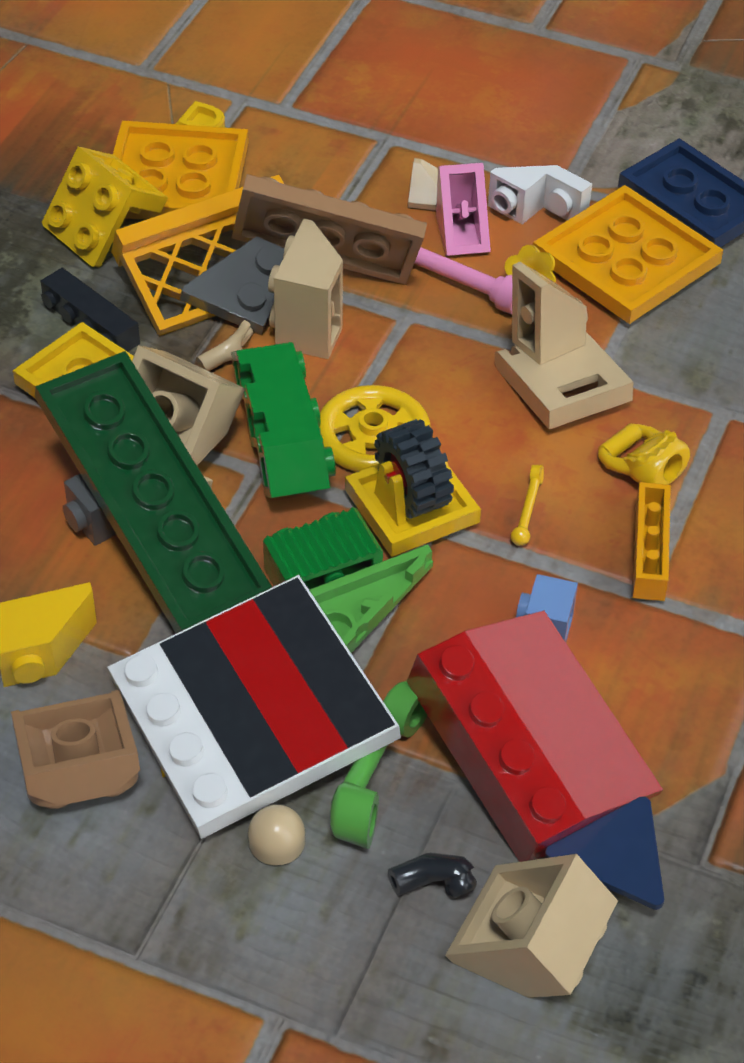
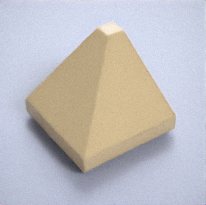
M414 158L408 207L436 211L438 168L423 159Z

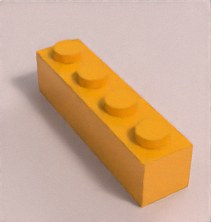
M639 482L635 515L632 598L665 601L669 581L671 485Z

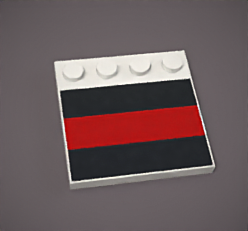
M299 575L107 667L117 690H120L124 703L201 839L401 738L398 723Z

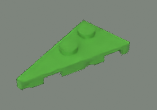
M427 544L309 590L351 653L433 567L432 550Z

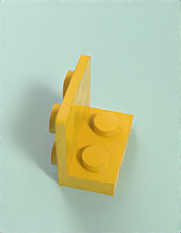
M78 146L42 220V225L90 266L99 268L113 243L115 230L120 229L127 212L131 211L139 214L144 209L161 213L168 197L115 155Z

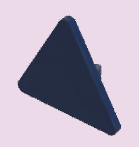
M638 797L546 848L545 858L577 854L607 889L653 910L662 908L665 899L651 801L647 797Z

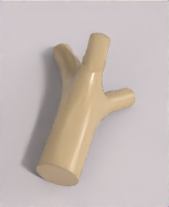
M243 320L235 333L226 341L196 357L198 366L211 371L225 362L231 361V352L244 350L242 347L252 336L253 329L250 328L251 324Z

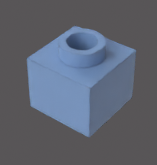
M537 574L531 594L523 592L521 594L516 618L545 610L564 641L567 642L574 616L578 583Z

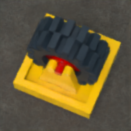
M415 419L378 433L374 446L378 450L375 452V459L380 464L345 476V491L391 557L480 523L481 508L449 467L446 453L442 454L439 449L441 443L438 437L433 438V430L429 425L425 426V422L421 419Z

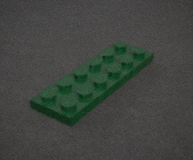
M126 351L35 386V399L176 634L272 588L269 580Z

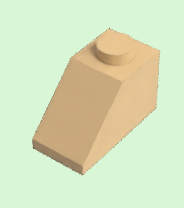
M522 262L512 265V342L539 365L586 345L587 306L560 285Z

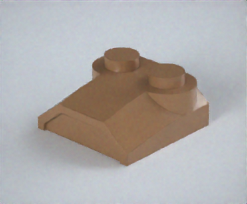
M120 690L24 711H11L27 796L32 803L49 809H58L72 803L121 795L137 782L138 772L140 771L138 752Z

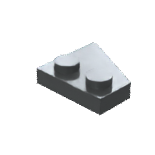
M256 236L184 285L180 300L239 326L243 320H246L251 324L250 328L253 329V332L262 335L270 318L271 308L274 303V293L268 291L270 273L274 265L280 266L283 260L284 248Z

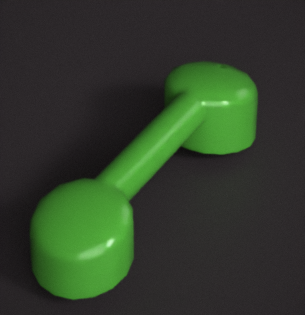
M407 681L396 684L383 700L398 723L401 736L410 737L414 735L428 716ZM388 745L355 761L344 782L335 790L331 801L330 826L332 834L336 838L367 849L370 848L376 827L379 795L378 792L366 789V786Z

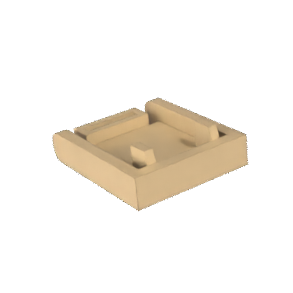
M587 332L586 345L542 365H539L516 345L512 346L511 354L506 349L495 352L497 370L548 429L633 401L634 382ZM598 381L597 388L568 398H565L562 394Z

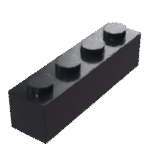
M63 267L40 280L43 303L48 308L58 312L65 321L71 322L75 326L83 322L127 352L140 344L138 322Z

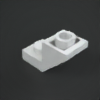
M558 165L495 168L490 172L488 206L520 224H524L542 208L565 220H569L590 207L592 183Z

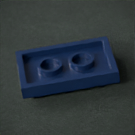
M680 138L619 174V188L624 185L628 186L720 248L744 233V181Z

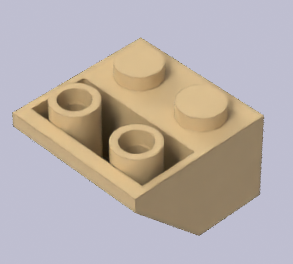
M303 219L296 235H290L286 241L283 260L280 266L274 265L270 273L268 291L274 293V303L270 312L269 325L275 328V345L293 342L295 350L302 351V354L329 359L343 325V259L313 220Z

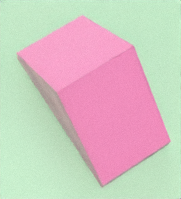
M483 163L438 167L436 218L446 256L491 252Z

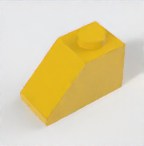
M90 582L0 602V674L4 687L20 683H33L41 678L58 674L97 623Z

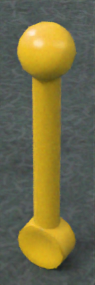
M543 465L531 466L530 483L519 524L511 532V540L517 546L526 545L530 540V533L527 529L539 485L543 483Z

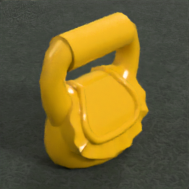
M631 423L598 447V458L606 468L617 473L630 475L638 483L669 485L687 467L690 459V449L685 442L677 438L675 432L665 430L662 433L650 426ZM641 438H646L644 443L633 452L627 453L626 457L618 458L619 455Z

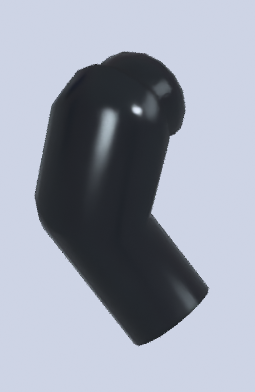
M430 852L388 869L390 883L398 896L434 881L444 880L446 891L452 897L469 893L477 885V881L471 872L474 866L464 856Z

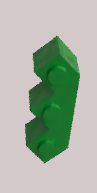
M289 342L231 352L236 384L246 388L242 399H244L251 447H257L265 496L274 498L329 489V477L336 475L335 460L332 448L324 447L319 428L321 424L319 406L316 398H310L306 386V368L302 351H296L294 343Z

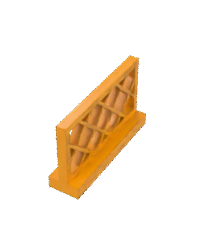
M280 175L270 177L284 184ZM243 187L115 230L111 252L118 266H124L158 337L216 316L198 307L190 310L193 305L186 303L182 314L164 320L157 303L161 294L180 300L182 290L166 284L172 267L198 277L208 270L207 267L213 253L227 257L236 251L219 244L218 240L221 233L234 229ZM192 244L208 250L202 267L178 258L177 255L180 248ZM151 258L167 266L161 281L142 275L136 263ZM149 289L156 291L154 297Z

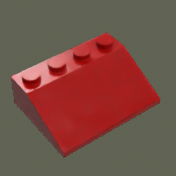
M545 610L463 631L417 654L407 683L418 697V701L519 862L540 859L545 856L546 848L558 840L638 797L651 799L663 791V788Z

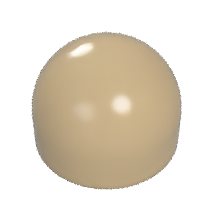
M270 805L261 809L255 814L249 825V848L255 858L265 864L284 865L294 861L302 853L305 846V827L302 819L293 809L284 805Z

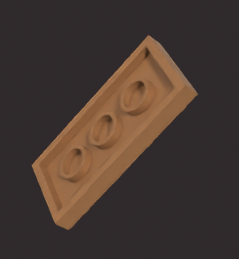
M247 174L231 238L248 243L257 236L285 248L288 237L296 235L303 219L313 220L343 259L344 269L406 285L424 240L427 223L415 220L406 214H393L374 209L362 202H348L326 196L314 189L304 190L279 183L270 177H256Z

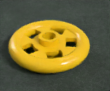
M364 385L347 389L330 399L320 411L321 424L319 428L324 447L332 448L335 463L348 470L359 472L380 464L376 461L375 455L366 454L365 449H376L374 444L378 433L415 419L423 420L425 426L429 425L431 427V424L423 406L409 394L388 386ZM381 405L397 409L398 412L392 415L379 408ZM356 406L362 409L352 418H349L344 413ZM349 430L353 441L342 444L338 440L336 433Z

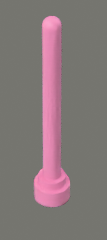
M420 247L414 264L489 295L490 301L495 303L497 309L512 315V275L494 278Z

